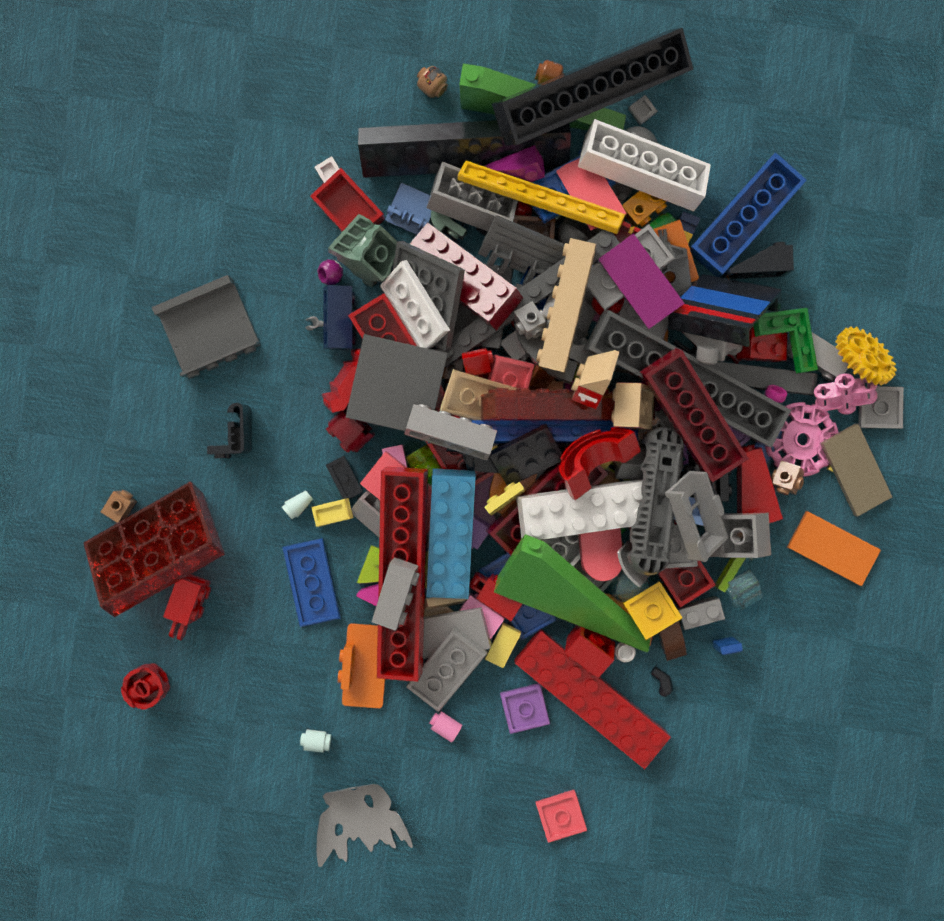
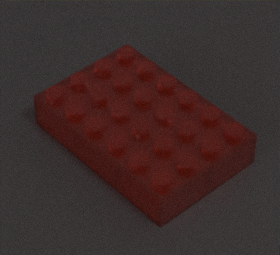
M191 481L83 542L100 607L113 617L120 615L225 555L204 494Z

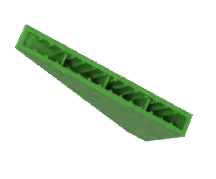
M463 63L459 84L461 109L495 115L492 103L531 88L536 84L486 67ZM602 108L570 122V128L589 130L594 119L624 130L626 115Z
M526 534L523 536L499 573L494 593L644 652L649 651L650 638L644 639L627 612L546 542Z

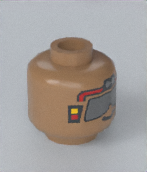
M430 66L427 69L423 67L417 74V86L429 98H439L448 87L447 77L435 66Z

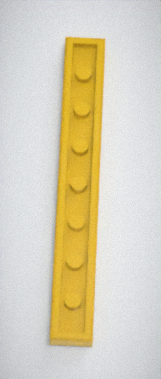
M465 161L458 173L457 180L615 234H618L625 217L623 213L469 161Z

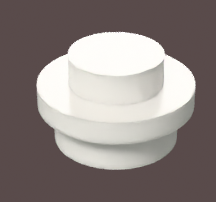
M620 642L615 648V655L622 662H630L636 655V649Z

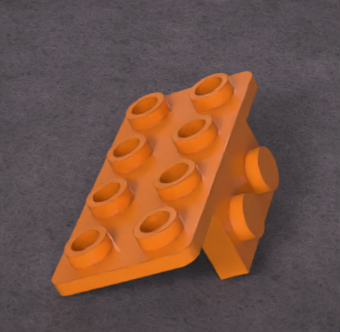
M355 623L348 625L346 645L344 650H340L339 662H343L342 670L338 672V683H341V689H343L342 704L344 706L381 708L383 706L385 679L377 678L378 625Z

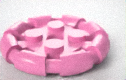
M797 402L786 405L785 407L791 410L789 416H791L793 421L788 423L785 421L781 429V439L776 438L773 444L775 450L772 452L771 447L765 446L766 452L769 457H772L774 460L773 464L777 468L781 460L795 465V460L797 459L802 460L800 466L805 472L803 477L817 474L821 468L827 467L830 464L820 443L824 439L826 440L839 433L835 422H832L827 411L818 410L815 404L806 405L805 402ZM804 413H809L810 418L803 419ZM821 422H823V424L825 425V428L823 430H821L818 426V424ZM801 433L807 436V443L805 445H800L797 441ZM781 449L786 453L784 457H781L778 453ZM817 454L819 460L817 462H814L812 460V457H814Z

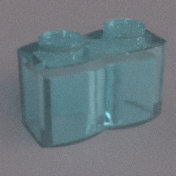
M750 569L728 582L729 588L726 590L730 595L729 599L735 608L739 607L741 611L763 598L760 583Z

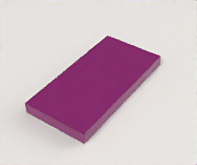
M634 233L598 259L648 330L684 305L680 296Z

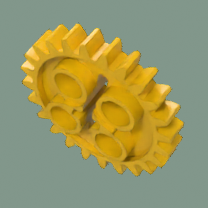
M850 326L849 328L846 327L836 337L837 340L835 342L838 344L836 348L840 350L838 355L843 356L842 362H847V368H852L855 375L858 373L861 380L866 378L868 383L873 382L874 385L879 383L882 386L887 384L896 375L897 369L894 367L896 363L891 361L893 357L888 355L890 351L884 349V344L878 343V338L874 339L871 333L866 334L864 329L860 331L858 327L853 328Z

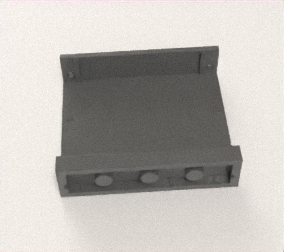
M229 275L152 307L154 315L160 317L182 369L180 373L182 377H188V379L195 378L200 375L199 372L207 369V371L216 369L219 367V363L226 361V363L238 359L237 355L245 353V355L251 354L257 350L256 347L261 346L234 281Z

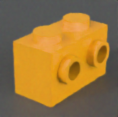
M639 191L626 201L622 207L627 213L625 218L633 227H638L639 225L643 227L651 221L650 216L653 213L659 214L667 207V201Z

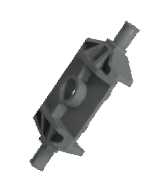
M667 229L658 230L659 238L675 258L663 267L661 272L663 274L668 271L674 272L675 278L670 284L681 297L691 287L687 249L670 244L667 238Z

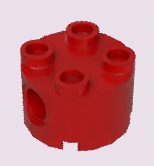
M144 664L130 671L124 677L121 693L124 701L129 706L145 710L153 707L166 696L170 689L169 679L165 671L157 664Z

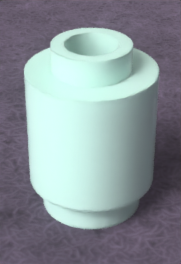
M308 729L306 733H302L300 746H304L305 751L322 753L329 751L331 734H327L325 731Z

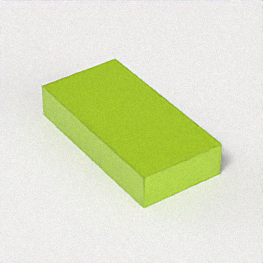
M730 558L715 582L714 587L725 593L745 558Z

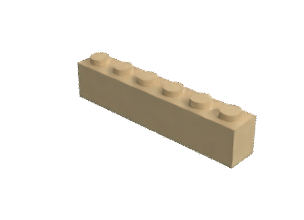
M570 238L569 244L565 243L562 256H565L564 265L560 264L557 277L560 278L559 286H554L552 298L555 299L553 307H549L547 319L550 322L548 328H544L541 339L545 341L543 349H539L536 361L540 362L539 367L563 373L566 372L597 248L594 243Z

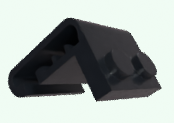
M233 403L228 407L227 413L240 414V423L227 422L228 445L207 446V454H214V458H231V454H248L252 451V416L250 406Z

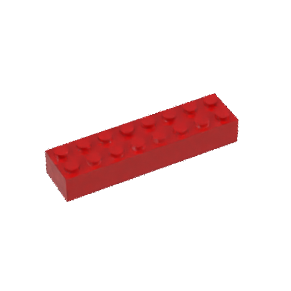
M543 629L535 633L514 659L517 666L643 769L650 764L671 738L663 727L603 678H597L594 675L588 674L580 664L569 660L565 654V647Z

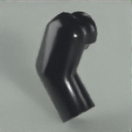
M655 666L651 670L650 675L660 681L659 694L667 697L673 691L671 677Z

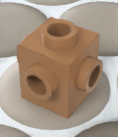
M781 460L778 469H775L772 474V484L777 489L776 491L781 494L789 495L791 493L796 495L797 491L803 486L805 472L801 466Z

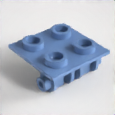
M401 183L392 205H389L387 209L388 214L385 221L417 235L431 219V210L426 208L430 195Z

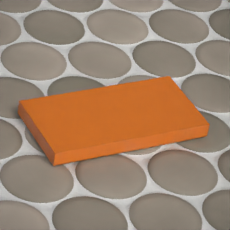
M808 511L804 513L787 545V548L859 586L863 585L881 551L879 548Z

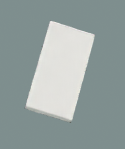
M401 261L380 286L418 347L432 349L450 329L408 261Z

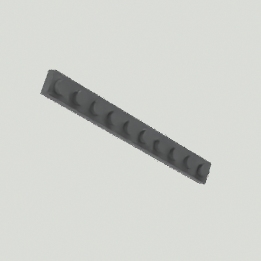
M602 230L587 241L596 244L597 247L592 265L597 263L600 257L620 244L612 232ZM565 257L518 290L524 299L497 331L478 318L453 336L450 350L444 351L439 347L435 348L434 350L447 353L445 367L447 368L462 357V353L473 350L513 322L514 311L532 301L537 305L553 294L554 286H559L558 269L560 264L564 265Z

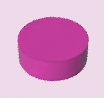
M769 385L764 393L765 396L778 403L784 402L787 397L786 390L777 385Z

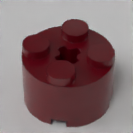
M346 406L344 410L337 413L328 422L326 430L332 437H337L341 441L340 446L346 452L352 451L357 453L375 436V433L369 432L372 428L367 422L346 418L348 406Z

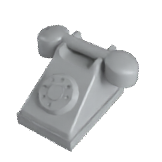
M683 332L697 346L696 360L705 365H715L718 361L722 362L725 360L726 355H736L743 348L742 345Z

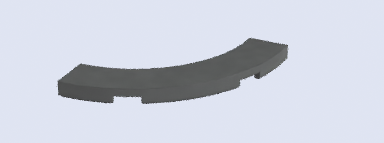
M516 283L515 287L519 290L525 285ZM514 320V328L521 346L532 361L539 365L540 362L536 361L539 349H543L545 341L541 340L542 336L532 337L527 340L524 334L520 335L517 331ZM568 360L565 373L546 368L542 369L552 377L572 384L578 363Z

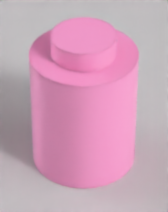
M442 711L439 714L435 713L429 722L432 725L430 728L432 731L451 743L462 727V724Z

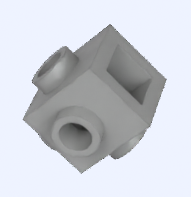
M533 301L514 311L515 327L520 335L524 334L526 339L529 340L532 337L537 338L543 334V330L546 328L547 317L542 310L537 309Z

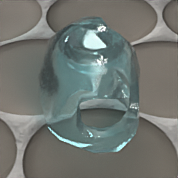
M621 569L620 573L612 581L611 597L620 602H626L651 587L650 582L647 579L641 587H638Z

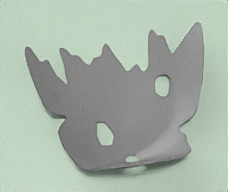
M379 785L355 786L328 792L323 795L325 803L329 805V808L321 814L317 832V862L319 867L323 866L333 849H335L339 859L347 862V839L349 837L353 841L359 837L370 852L373 851V845L377 844L379 839L387 845L390 844L392 848H396L390 828L397 833L401 841L405 840L410 848H413L411 838L400 815L395 811L389 810L391 800ZM365 795L371 796L373 807H369L365 803ZM339 823L343 826V833L336 836L335 826Z

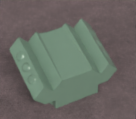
M358 214L328 247V252L336 256L337 261L348 267L353 275L361 278L362 283L373 288L378 281L383 282L390 275L391 267L394 264L397 241L381 225H375L368 218Z

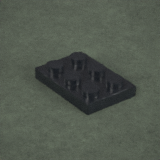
M546 423L491 450L490 454L492 461L507 486L512 482L516 484L561 462L560 458L562 456V452Z

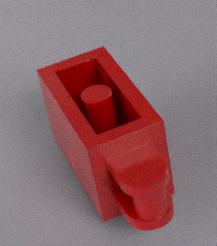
M476 572L469 583V587L479 593L476 599L512 621L522 603L494 593L498 575L492 574L487 578L483 574ZM480 581L485 584L484 587L478 585Z

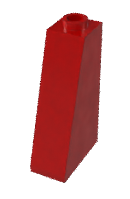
M754 444L742 447L749 459L737 466V513H768L769 523L782 520L783 517L762 447H755Z

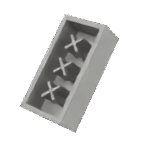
M445 162L441 163L435 177L427 209L485 231L489 230L496 215L513 222L518 200L459 181L457 179L461 169Z

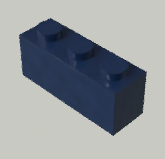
M327 285L323 288V350H349L355 344V333H352V325L354 324L348 316L352 313V304L355 303V292H352V286Z

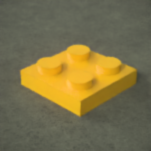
M660 581L623 603L645 640L682 619V616Z

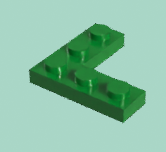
M807 308L764 313L753 325L755 337L789 332L796 374L818 370Z

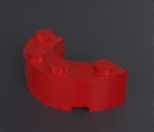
M487 348L462 353L465 373L488 379L491 365L494 363L492 351H487Z
M611 427V431L601 432L599 429L583 435L567 447L560 458L561 465L559 466V471L572 499L577 500L592 488L588 476L595 467L610 461L626 463L641 452L635 432L619 427Z

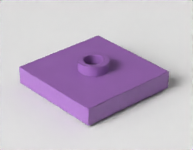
M539 683L500 693L510 734L550 724Z

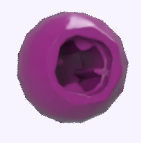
M331 259L323 261L317 270L320 281L326 285H336L343 276L342 266L339 262Z

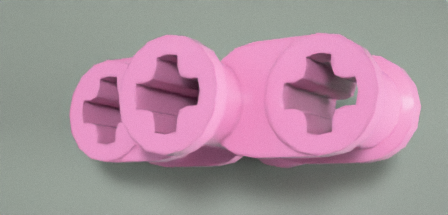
M840 374L836 377L835 382L820 384L815 387L814 395L817 398L815 405L820 411L837 409L841 414H851L856 410V406L876 402L877 392L875 390L877 385H874L873 382L868 383L866 378L863 380L861 378L854 379L851 374Z

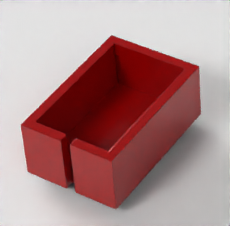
M342 168L335 172L310 196L341 232L346 229L358 214L368 218L375 225H379L385 220V216Z

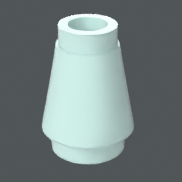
M305 490L303 493L285 501V505L282 508L291 519L298 518L313 499Z

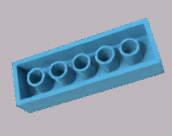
M433 469L426 597L469 599L475 471Z

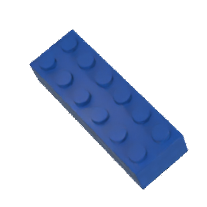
M775 152L690 247L692 256L713 275L720 277L807 180Z

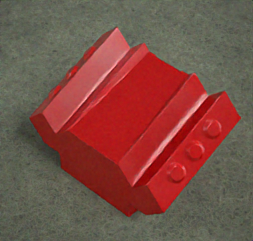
M361 348L351 350L352 360L343 361L344 366L334 381L329 382L331 392L322 394L324 405L332 413L344 410L349 404Z

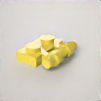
M512 482L504 488L505 492L499 497L496 494L487 500L485 509L491 516L498 511H502L511 501L517 500L516 496H520L525 492L520 482L517 484Z

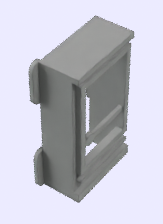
M689 471L666 491L665 495L666 498L670 499L671 508L688 553L687 559L707 562L708 558L728 539L721 517L724 515V508L720 496L713 493L707 472ZM693 494L696 502L691 506L689 497ZM698 507L706 531L701 537L692 515V510Z

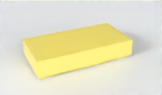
M349 498L311 507L316 527L353 518Z
M503 622L485 660L504 668L522 631Z

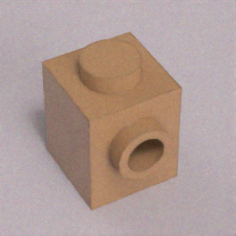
M126 490L113 491L101 513L117 523L125 522L137 501Z

